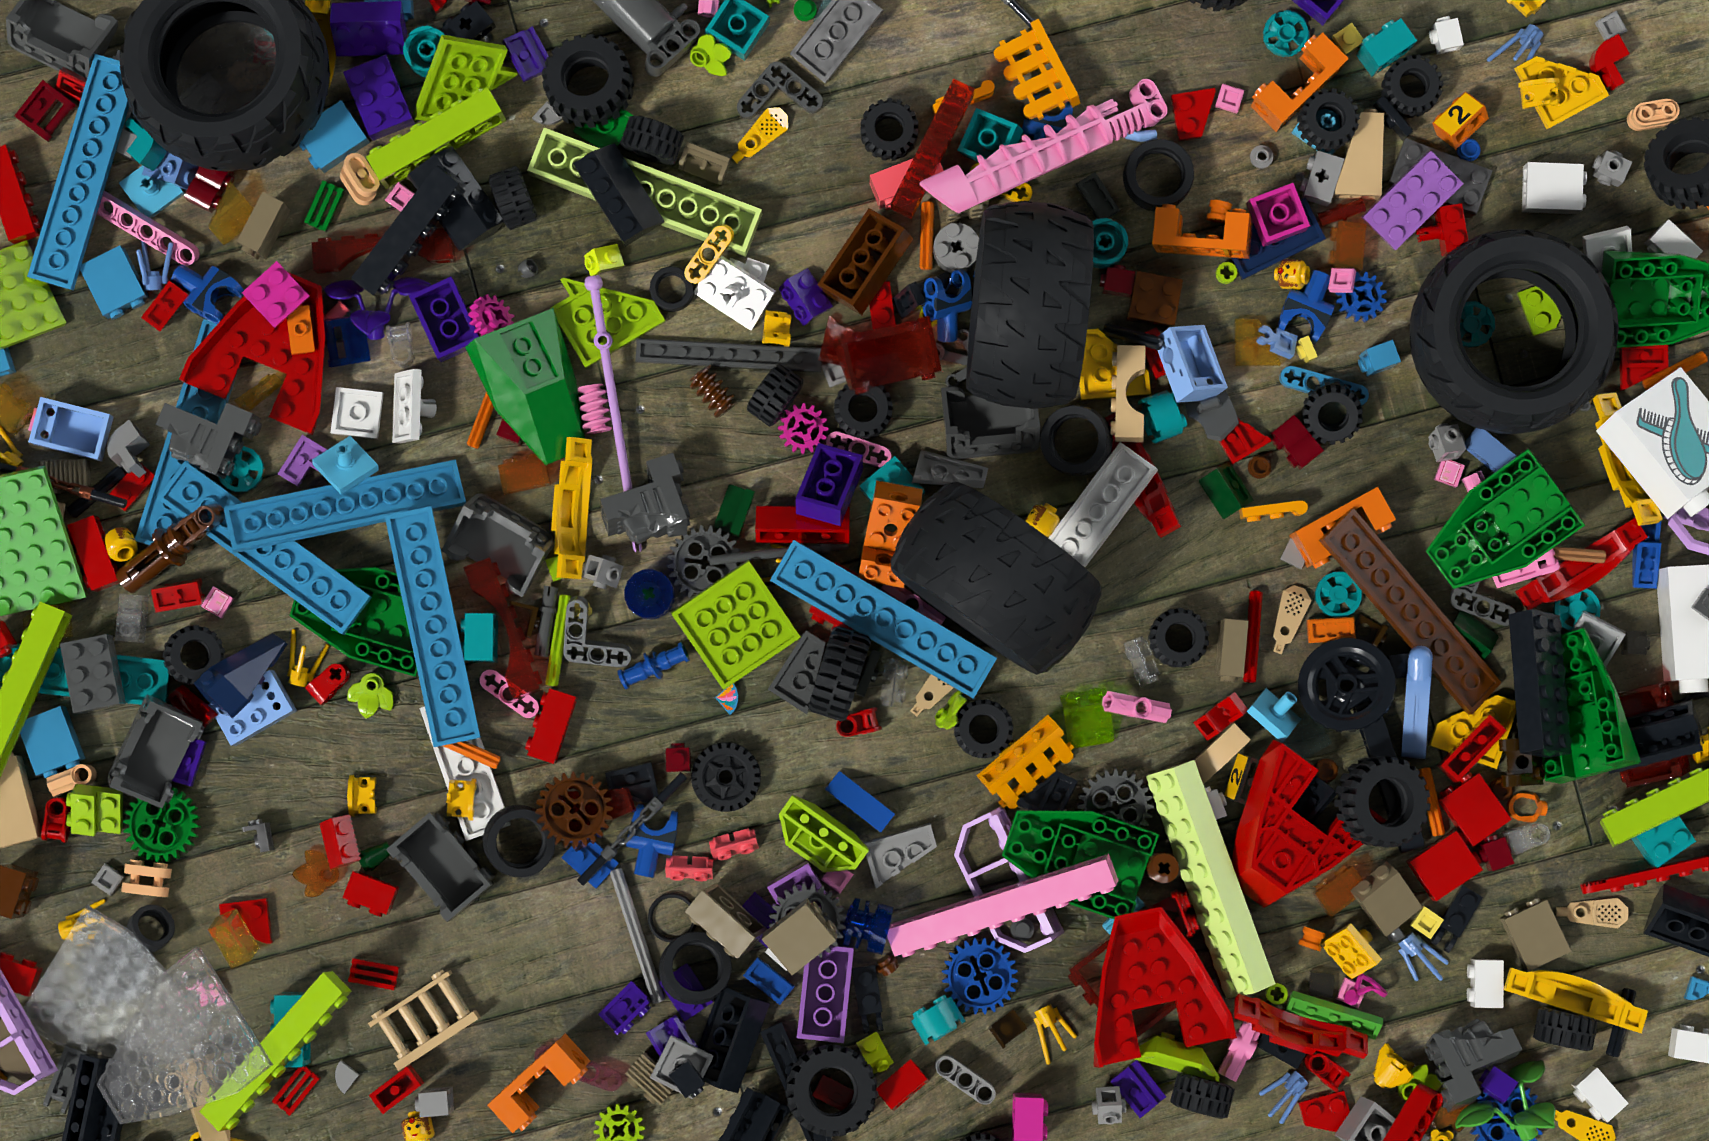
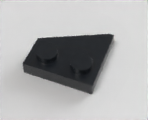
M651 761L605 771L610 796L649 803L655 796L659 795Z
M1056 771L1046 781L1034 787L1026 796L1018 799L1016 804L1028 811H1064L1078 781Z

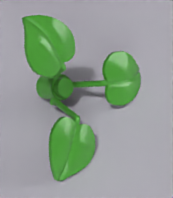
M1544 1061L1524 1062L1509 1071L1508 1076L1519 1083L1524 1112L1517 1113L1514 1116L1513 1122L1497 1107H1493L1491 1101L1483 1100L1474 1102L1461 1111L1455 1123L1456 1129L1459 1127L1483 1125L1493 1118L1494 1113H1497L1510 1126L1511 1130L1516 1129L1522 1141L1534 1139L1538 1135L1537 1128L1554 1129L1556 1113L1554 1105L1548 1102L1537 1103L1528 1109L1524 1090L1525 1082H1535L1543 1075L1545 1071Z

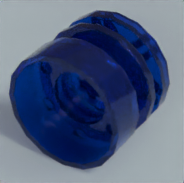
M645 569L634 573L627 581L624 589V598L628 608L635 615L646 620H657L666 616L672 609L675 602V589L671 581L662 572ZM653 588L655 597L653 599L649 597L645 600L644 590L649 591Z
M855 897L847 911L844 923L846 929H843V945L849 946L851 936L857 937L854 948L858 949L862 940L865 939L867 940V951L882 955L894 907L879 903L873 913L869 912L870 901L866 900L864 910L858 909L860 898Z

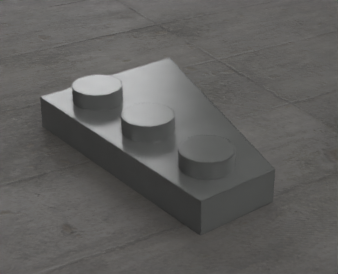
M805 631L768 688L769 691L805 714H808V705L816 682L825 642Z

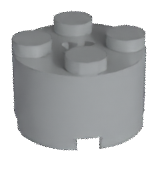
M950 223L942 228L936 235L933 246V254L938 266L944 271H948V273L958 269L970 270L976 264L979 237L972 228L965 224ZM952 245H960L961 251L958 250L954 253Z

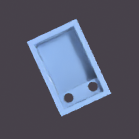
M1205 325L1169 327L1158 336L1163 338L1164 343L1162 349L1157 351L1177 403L1204 401L1216 397L1228 388Z
M40 397L29 443L102 462L114 417L107 413ZM51 410L55 411L53 416L49 414ZM48 432L49 436L44 439V434Z
M268 670L264 673L265 680L261 685H256L252 691L254 696L251 701L233 719L210 703L208 705L218 714L215 718L231 746L243 743L297 712L274 670ZM268 682L269 688L265 689L264 685ZM277 703L281 705L279 710L276 709Z

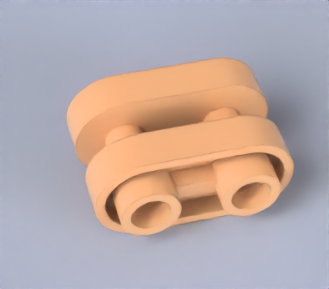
M1672 99L1640 103L1628 113L1627 124L1635 131L1665 127L1678 117L1679 105Z
M358 153L347 155L340 172V179L356 203L369 205L375 199L380 185L379 179L364 156Z
M130 859V864L125 863L124 873L131 874L130 883L122 882L121 892L168 897L169 887H162L163 879L171 878L172 869L167 868V863L154 862L153 866L144 865L145 861ZM140 875L154 877L153 885L139 884Z

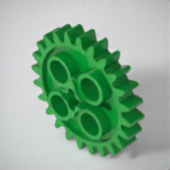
M174 787L171 789L174 790L170 802L165 803L156 815L151 814L152 804L138 798L137 804L129 803L133 810L125 811L130 816V819L123 820V823L129 825V828L123 830V832L131 835L126 839V842H134L131 849L134 851L140 849L138 856L143 857L147 853L146 860L151 861L155 856V861L161 863L163 857L166 862H170L171 855L179 859V851L187 854L188 851L185 846H194L191 838L199 837V835L194 833V829L201 828L200 825L195 824V821L201 817L193 815L198 807L190 806L193 800L191 798L184 800L186 793L180 792L177 795L178 789ZM180 811L181 819L174 823L172 819L173 814ZM159 821L165 822V827L158 826ZM146 826H150L151 834L144 838L142 834L143 829ZM172 833L173 841L171 844L166 845L164 838L167 834Z

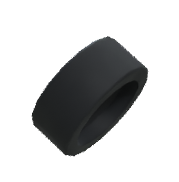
M668 266L657 271L651 279L650 293L652 300L664 311H680L690 304L694 296L693 283L686 279L685 270L679 267ZM668 276L681 278L686 287L683 298L674 303L663 300L658 292L661 280Z
M145 905L139 908L128 920L126 927L127 936L131 944L137 949L144 952H156L172 939L175 932L174 919L161 906ZM150 916L160 922L164 933L159 940L152 941L141 934L138 922L142 917Z

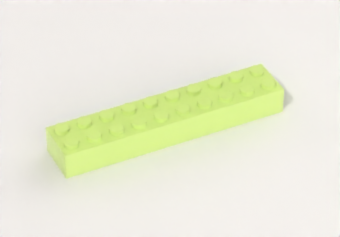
M543 128L527 171L532 177L595 200L573 163L600 148ZM624 158L665 221L661 224L662 226L705 241L715 227L726 224L734 232V239L726 250L744 257L747 256L762 217V209ZM725 230L717 232L720 236L714 244L718 245L723 239H728L725 236L727 233Z
M1195 760L1146 776L1149 789L1153 794L1157 811L1160 814L1165 833L1173 850V855L1179 864L1181 877L1189 894V900L1196 913L1197 922L1201 927L1205 944L1209 949L1213 966L1217 971L1226 999L1236 997L1238 994H1253L1276 984Z

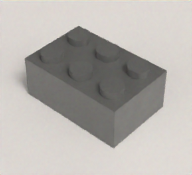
M104 634L60 643L73 713L81 714L126 704L113 635Z

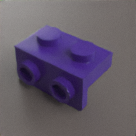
M808 268L788 278L779 287L783 299L787 301L795 317L803 326L833 307L825 293L817 285V281Z
M631 981L598 1015L614 1030L616 1035L620 1032L625 1034L634 1025L631 1021L637 1015L642 1017L651 1008L648 1004L652 1000Z
M676 1015L646 1032L659 1056H661L671 1035L698 1047L696 1042L690 1039L685 1031L686 1026L684 1022Z

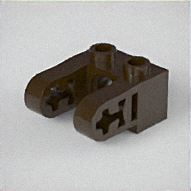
M1519 739L1499 740V751H1505L1507 756L1508 771L1507 775H1501L1502 787L1543 785L1545 769L1542 766V757L1521 754ZM1525 756L1529 760V764L1527 767L1524 765Z

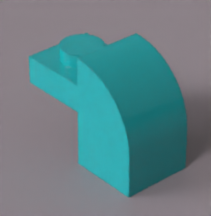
M129 117L125 125L137 138L128 148L127 152L139 164L154 171L167 151L148 134L137 120Z

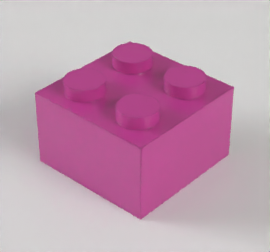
M1294 183L1253 197L1246 203L1263 247L1302 233L1310 227Z
M278 261L242 292L274 328L310 297Z
M1013 1093L1012 1141H1047V1126L1043 1123V1116L1048 1117V1102L1044 1100L1042 1094Z

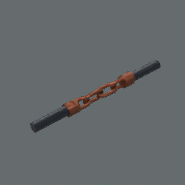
M0 462V472L4 473L29 469ZM48 475L49 479L53 480L51 482L52 488L66 490L81 498L94 499L121 508H125L127 505V499L96 491L94 488L86 485L57 480L55 477ZM74 486L80 488L79 492L73 491Z

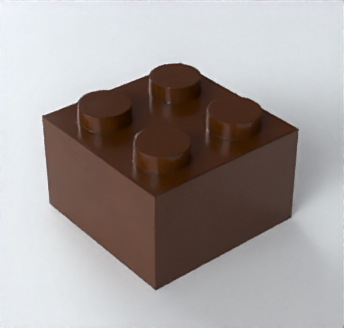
M1137 271L1134 276L1126 321L1163 328L1174 327L1183 280Z
M14 864L0 865V916L15 919L28 914L32 903L29 900L31 893L36 890L39 878H36L38 872Z

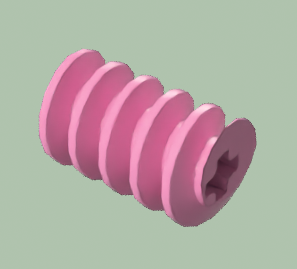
M603 384L585 385L577 389L579 393L584 394L579 397V402L586 403L580 407V411L587 412L581 416V420L588 421L582 426L584 430L589 431L586 434H597L612 430L611 426L605 425L611 418L604 416L605 413L610 411V408L603 407V404L609 402L608 399L601 397L607 393V390L600 389V386Z

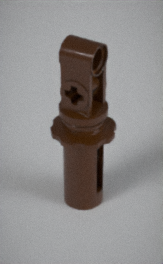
M219 504L200 506L178 524H171L167 530L162 528L154 530L152 534L154 542L116 571L119 583L128 592L135 593L169 565L183 566L187 560L186 553L194 549V543L204 538L208 532L224 520V509ZM208 510L212 514L211 520L208 518ZM158 554H161V556H160L159 558H157L155 561H153V562H152L150 565H148L145 569H143L141 572L139 571V569H141L144 565H146V564H147L149 561H151L154 557H156Z

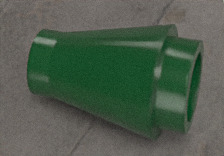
M387 842L360 851L359 856L361 859L359 863L365 872L370 869L373 871L390 855L386 850L389 847Z

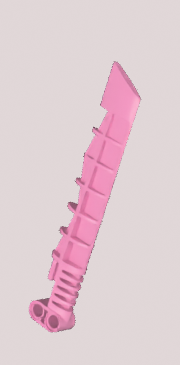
M1142 79L1129 92L1133 108L1105 120L1104 117L1118 112L1116 101L1114 102L1111 99L1097 106L1089 105L1086 111L1077 118L1070 114L1067 115L1065 118L1067 126L1058 133H1055L1050 125H1044L1046 138L1031 140L1024 134L1022 135L1021 143L1002 144L987 159H984L982 155H978L979 165L965 175L960 166L955 165L920 181V186L951 210L960 213L1111 144L1113 140L1118 141L1120 136L1125 138L1127 133L1133 134L1134 131H1140L1142 127L1155 126L1166 116L1168 109L1155 83L1150 79Z

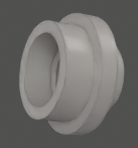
M1256 146L1250 153V161L1256 168H1267L1273 161V152L1267 146ZM1264 153L1266 155V159L1260 160L1258 158V154Z

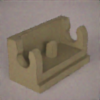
M686 142L679 161L678 170L722 186L731 161L728 157Z

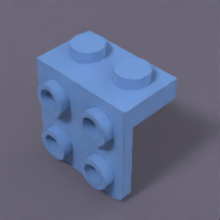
M166 152L164 158L154 171L144 166L142 175L172 183L187 191L190 183L195 178L199 166L185 162L179 157Z

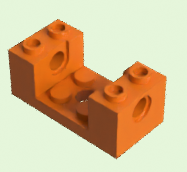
M1323 32L1318 37L1314 34L1301 49L1304 53L1301 55L1300 60L1314 73L1304 85L1305 89L1299 87L1290 98L1272 81L1268 85L1263 83L1252 96L1254 101L1251 107L1275 132L1302 108L1309 97L1315 92H1319L1343 68L1349 59Z
M1162 204V207H1156L1152 245L1157 253L1249 259L1253 221L1250 213H1246V210L1232 209V212H1226L1223 239H1220V236L1206 235V238H1196V234L1184 233L1182 235L1183 216L1180 215V209L1172 204Z
M876 480L860 559L859 578L868 582L904 588L905 584L891 571V558L904 528L921 506L923 489ZM887 524H894L897 530L889 532L885 529V526Z
M1378 487L1289 535L1303 557L1307 568L1313 565L1316 569L1331 561L1329 558L1331 554L1319 540L1324 536L1323 532L1329 530L1336 523L1335 520L1341 518L1352 508L1357 511L1376 535L1392 527L1391 522L1395 521L1396 518Z
M565 1033L497 1094L487 1106L512 1133L518 1128L523 1131L537 1117L534 1112L539 1108L525 1091L535 1080L533 1076L537 1079L549 1069L564 1087L569 1082L574 1085L588 1071L586 1066L590 1060Z

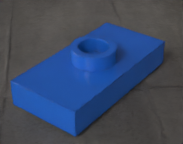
M759 957L756 958L743 975L779 1005L794 988L793 984Z

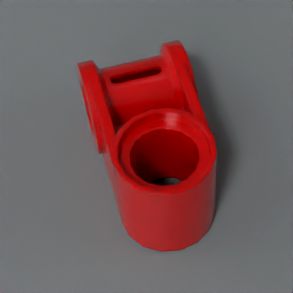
M331 664L320 675L315 677L305 689L322 706L348 682L351 675L350 670L344 664ZM335 670L342 671L340 673L341 679L334 678L336 675Z
M877 707L848 715L846 720L853 724V729L850 733L841 731L840 724L842 721L838 720L836 722L837 733L842 737H851L882 730L875 713Z
M66 797L52 798L46 803L41 830L42 840H48L49 838L61 840L63 843L68 842L70 827L66 825L68 813L71 812V807L66 806ZM57 801L63 805V812L61 814H58L54 809Z
M1318 1051L1313 1055L1307 1054L1304 1058L1305 1067L1336 1093L1339 1091L1338 1087L1343 1080L1351 1075L1335 1061L1333 1062ZM1315 1057H1321V1066L1316 1069L1313 1068L1312 1060Z

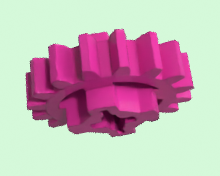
M486 294L474 301L469 307L472 311L468 313V316L473 318L469 322L470 325H475L476 327L474 333L479 332L483 336L514 323L511 319L515 316L509 314V306L504 307L503 299L498 302L495 295L490 298Z
M802 403L801 409L793 405V412L785 410L787 418L780 417V421L784 423V426H779L778 430L784 431V434L780 435L779 438L780 440H787L784 444L786 448L790 445L793 446V453L797 449H801L802 455H804L805 449H809L811 453H814L813 446H817L820 440L826 441L827 439L823 435V432L829 431L828 427L823 426L827 419H820L822 411L820 410L815 413L814 405L810 409H806L805 403ZM802 414H808L814 417L815 420L805 419ZM794 417L796 422L794 426L788 430V424L790 420ZM800 424L810 427L807 429V434L803 435L802 431L797 432L800 429ZM819 428L817 437L812 441L811 435L813 431ZM792 438L802 439L804 444L796 443Z

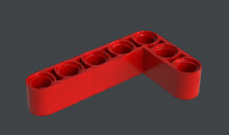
M1422 1083L1418 1084L1413 1089L1383 1141H1421L1442 1106V1093Z

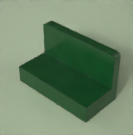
M1229 461L1199 480L1200 485L1222 519H1226L1254 501Z
M731 484L728 485L714 528H721L724 532L740 537L755 496V491L747 488L745 490Z
M1461 610L1452 622L1453 626L1482 660L1491 653L1499 638L1496 633L1469 613Z

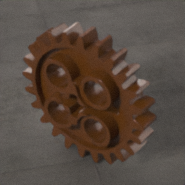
M575 772L571 773L570 778H567L566 774L562 773L561 781L554 777V785L546 783L545 787L548 792L541 790L540 796L544 799H538L536 804L542 806V808L536 809L535 813L542 815V817L537 820V823L545 824L541 832L547 830L550 832L547 839L553 836L556 837L555 845L562 840L564 841V848H567L569 843H572L573 848L576 849L579 842L586 848L587 840L594 844L596 842L594 835L602 838L603 833L600 829L607 830L609 828L604 821L612 820V817L606 814L613 810V807L606 806L612 799L604 798L608 790L603 789L600 791L598 788L601 782L594 785L592 783L593 776L588 780H584L585 775L583 772L579 778H576ZM568 790H577L580 795L579 798H570ZM558 796H562L565 802L560 800ZM593 805L597 813L595 815L587 814L585 806ZM553 806H560L563 809V815H554L551 808ZM578 807L577 813H570L571 808ZM583 819L589 821L590 825H587ZM569 823H579L581 830L579 832L571 831Z

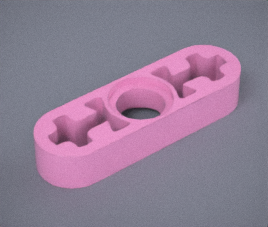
M832 432L826 439V445L832 447L833 443L830 440L836 439V436L841 437L840 441L847 444V439L852 440L848 447L850 452H852V447L855 444H863L866 449L863 455V463L877 468H881L891 459V452L886 447L842 432ZM838 446V447H837V448H839V449L845 450V447H843V446ZM869 447L874 448L872 453L875 454L884 451V456L888 458L887 461L883 460L881 463H877V458L873 456L870 457V460H866L869 454Z
M486 670L481 674V686L521 716L533 718L539 713V702L495 670ZM494 674L496 676L494 680L499 684L502 683V680L506 682L500 688L498 694L495 693V690L498 689L496 686L491 684L488 687L486 685L487 680L485 677L487 675L492 676ZM508 687H513L516 690V697L512 701L506 700L503 696L504 690ZM521 694L525 695L521 700L526 703L531 701L534 703L532 706L535 709L533 713L527 712L526 714L524 712L525 707L521 704H518L517 708L514 706L519 701Z

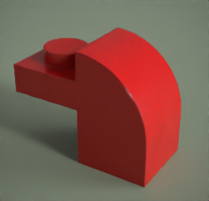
M1619 34L1604 41L1592 53L1589 61L1590 73L1597 74L1600 72L1604 86L1606 88L1609 87L1611 92L1625 83L1615 64L1624 60L1630 54Z
M1234 692L1211 707L1193 723L1208 741L1222 732L1232 722L1246 714L1248 708Z

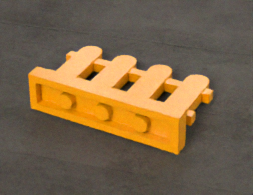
M1036 19L1030 22L1031 31L1027 32L1024 29L1020 31L1021 36L1007 43L1005 40L1000 41V46L994 50V57L998 62L1008 60L1010 65L1003 72L1006 80L1014 81L1018 79L1020 84L1015 86L1013 90L1015 98L1018 100L1028 98L1030 103L1023 109L1024 116L1027 119L1037 117L1038 120L1044 118V113L1058 106L1061 110L1065 108L1064 103L1068 101L1072 108L1081 103L1079 95L1040 20ZM1038 44L1041 47V50L1037 51L1035 48V46ZM1029 49L1031 55L1015 62L1014 56ZM1049 63L1051 69L1046 70L1044 65ZM1039 68L1041 74L1025 81L1024 75ZM1059 82L1061 88L1056 89L1054 84ZM1049 87L1051 93L1035 100L1034 94Z
M1047 715L976 776L992 795L998 794L1001 798L998 803L1002 808L1007 806L1009 809H1015L1018 807L1016 804L1019 799L1018 796L1024 790L1026 793H1030L1038 785L1036 783L1038 778L1043 775L1047 779L1056 772L1054 765L1058 761L1066 764L1073 759L1071 750L1074 749V746L1070 742L1066 744L1061 738L1064 735L1063 730ZM1050 747L1055 754L1048 759L1043 752ZM1032 762L1037 769L1032 774H1029L1026 767ZM1015 778L1019 785L1012 790L1007 783Z

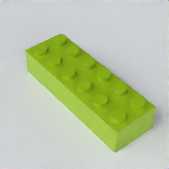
M479 88L473 91L470 98L464 101L463 99L455 101L447 111L434 113L430 117L431 120L426 123H417L405 135L398 134L389 140V144L383 147L380 145L370 150V154L366 158L385 189L397 184L398 181L406 179L411 171L434 154L451 146L456 150L506 122L507 120L489 88Z

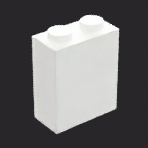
M1527 162L1523 166L1522 212L1580 213L1586 206V194H1583V185H1586L1587 172L1584 171V164Z

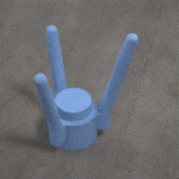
M1529 24L1525 30L1521 28L1514 37L1489 56L1487 61H1492L1520 38L1519 42L1522 46L1513 57V60L1517 61L1527 48L1531 49L1525 61L1527 62L1534 57L1536 50L1541 45L1540 40L1544 34L1537 26Z
M141 241L142 253L140 249H137L136 253L144 290H162L163 284L168 283L167 275L173 243L170 242L168 245L163 273L160 276V271L150 270L147 246L145 242Z
M1411 932L1398 943L1401 947L1398 951L1403 956L1415 981H1418L1419 978L1408 954L1411 957L1417 954L1438 980H1443L1437 969L1421 952L1422 947L1445 965L1449 964L1448 960L1424 942L1419 935L1415 936Z
M1294 1071L1292 1074L1287 1072L1282 1078L1259 1092V1095L1262 1096L1286 1082L1284 1087L1288 1091L1268 1113V1116L1272 1117L1287 1099L1293 1095L1292 1101L1279 1120L1280 1124L1284 1123L1300 1096L1306 1091L1305 1087L1309 1084L1297 1071Z

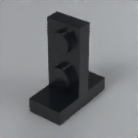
M948 271L937 275L942 281L943 289L947 288L951 278ZM925 281L918 284L916 282L908 284L892 298L901 319L907 318L915 311L923 308V305L926 303L923 297ZM932 282V288L935 291V284Z

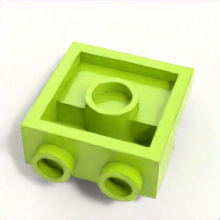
M76 784L72 792L67 794L66 806L71 807V812L67 815L66 825L71 827V834L95 836L97 831L121 834L123 830V792L114 788Z

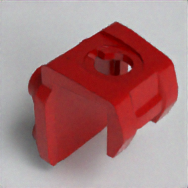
M1178 890L1171 892L1170 897L1147 908L1162 907L1164 911H1178L1179 916L1176 917L1174 924L1181 933L1186 932L1187 938L1193 937L1196 933L1195 931L1199 930L1200 926L1196 915L1186 913L1187 909L1191 907L1187 892L1182 893V891L1178 892Z

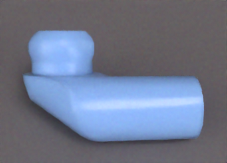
M1155 129L1134 131L1133 134L1127 133L1125 139L1147 142L1157 139V131Z

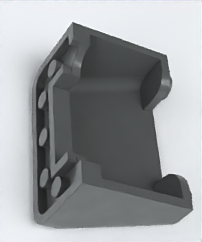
M19 0L6 17L7 41L13 49L57 71L64 67L85 78L88 77L94 54L104 56L118 28V20L109 14H99L93 20L56 2V0Z
M958 386L941 388L948 457L964 459L1034 452L1039 448L1040 421L1038 408L1003 406L974 395L965 396L964 390Z
M475 494L463 505L441 551L455 561L464 560L467 557L475 560L506 578L505 585L511 594L523 597L555 543V535L484 494Z
M147 694L110 769L107 778L109 787L163 808L164 804L169 803L173 796L174 790H171V782L190 742H193L195 739L199 740L204 731L203 722Z

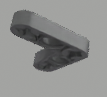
M772 62L737 103V111L740 117L752 119L778 89L806 112L812 114L821 110L823 99L815 89L781 62ZM779 68H781V74L783 77L787 78L788 75L791 76L786 80L784 86L781 85L783 83L782 78H780L779 76H776L775 78L772 77V69L778 70ZM791 82L800 83V92L796 94L791 93L788 90L789 84ZM761 84L769 88L768 94L763 97L756 94V88ZM806 89L808 90L806 96H808L810 99H814L816 97V102L818 106L815 107L814 105H812L811 107H808V100L804 97L801 101L799 100V98L803 96ZM752 94L760 103L757 104L755 101L751 106L753 111L751 113L749 111L744 113L742 105H748L752 101V98L749 97Z
M1480 581L1452 589L1450 602L1461 611L1503 626L1509 625V618H1505L1502 621V617L1494 613L1493 618L1490 617L1494 611V604L1498 605L1496 609L1501 612L1508 609L1509 614L1516 613L1512 606L1476 593ZM1461 593H1464V597L1471 601L1472 596H1475L1476 598L1472 602V609H1468L1470 604L1466 602H1461L1458 605L1455 596H1460ZM1482 600L1489 603V610L1486 613H1479L1476 608L1478 602Z
M582 596L571 597L566 607L564 657L573 663L611 667L627 666L632 657V650L626 644L586 640L588 602ZM575 603H578L581 608L579 612V618L574 617L576 610L574 607ZM573 624H578L581 626L582 632L574 634L570 631L569 627ZM573 646L578 651L577 655H574L571 650ZM585 647H588L587 656H584ZM594 648H600L603 650L604 656L596 658L592 655L591 651ZM609 650H612V651H611V658L608 659L607 657H608ZM619 651L623 652L624 658L622 660L619 659Z

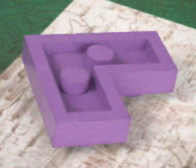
M301 435L278 475L299 487L311 467L318 471L313 466L312 459L327 449Z

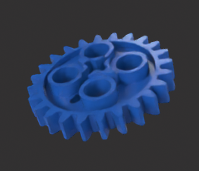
M984 937L981 944H978L976 938H973L972 945H969L964 940L965 947L963 949L956 945L958 952L956 954L949 952L953 959L951 961L944 960V963L949 966V969L942 970V973L948 975L947 978L942 979V982L949 983V986L944 991H952L950 997L953 1000L955 998L958 999L957 1007L965 1004V1012L970 1007H973L974 1014H977L979 1008H982L983 1013L986 1014L987 1007H990L995 1012V1004L997 1003L1004 1007L1002 999H1011L1007 994L1008 991L1015 992L1016 990L1010 985L1011 983L1018 982L1016 978L1012 977V974L1017 973L1018 970L1011 969L1010 967L1015 963V960H1007L1011 953L1006 952L1002 954L1003 945L996 949L995 940H992L987 945L986 938ZM983 954L992 956V964L988 967L980 965L979 960ZM971 956L975 957L979 970L982 973L986 972L983 979L989 991L988 996L985 995L980 981L973 979L976 976V971L970 960ZM962 963H967L971 966V972L967 976H961L958 973V967ZM992 976H999L1002 983L999 988L993 989L989 986V979ZM971 985H977L980 988V994L975 998L967 995V989Z
M1519 1083L1503 1105L1483 1091V1095H1479L1477 1098L1478 1101L1489 1100L1496 1102L1498 1109L1504 1115L1506 1113L1514 1117L1517 1113L1524 1112ZM1528 1087L1524 1088L1528 1109L1532 1105L1540 1103H1534L1538 1096L1536 1094L1529 1096L1531 1089ZM1515 1099H1519L1521 1102V1107L1517 1111L1511 1109V1103ZM1494 1113V1119L1501 1118L1497 1113ZM1500 1120L1474 1126L1475 1128L1470 1131L1472 1135L1478 1134L1474 1141H1522L1508 1124ZM1499 1126L1501 1134L1493 1138L1491 1130L1493 1127ZM1538 1130V1135H1542L1543 1133Z

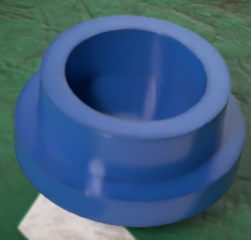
M1470 138L1457 148L1459 158L1468 162L1476 160L1481 151L1479 143Z

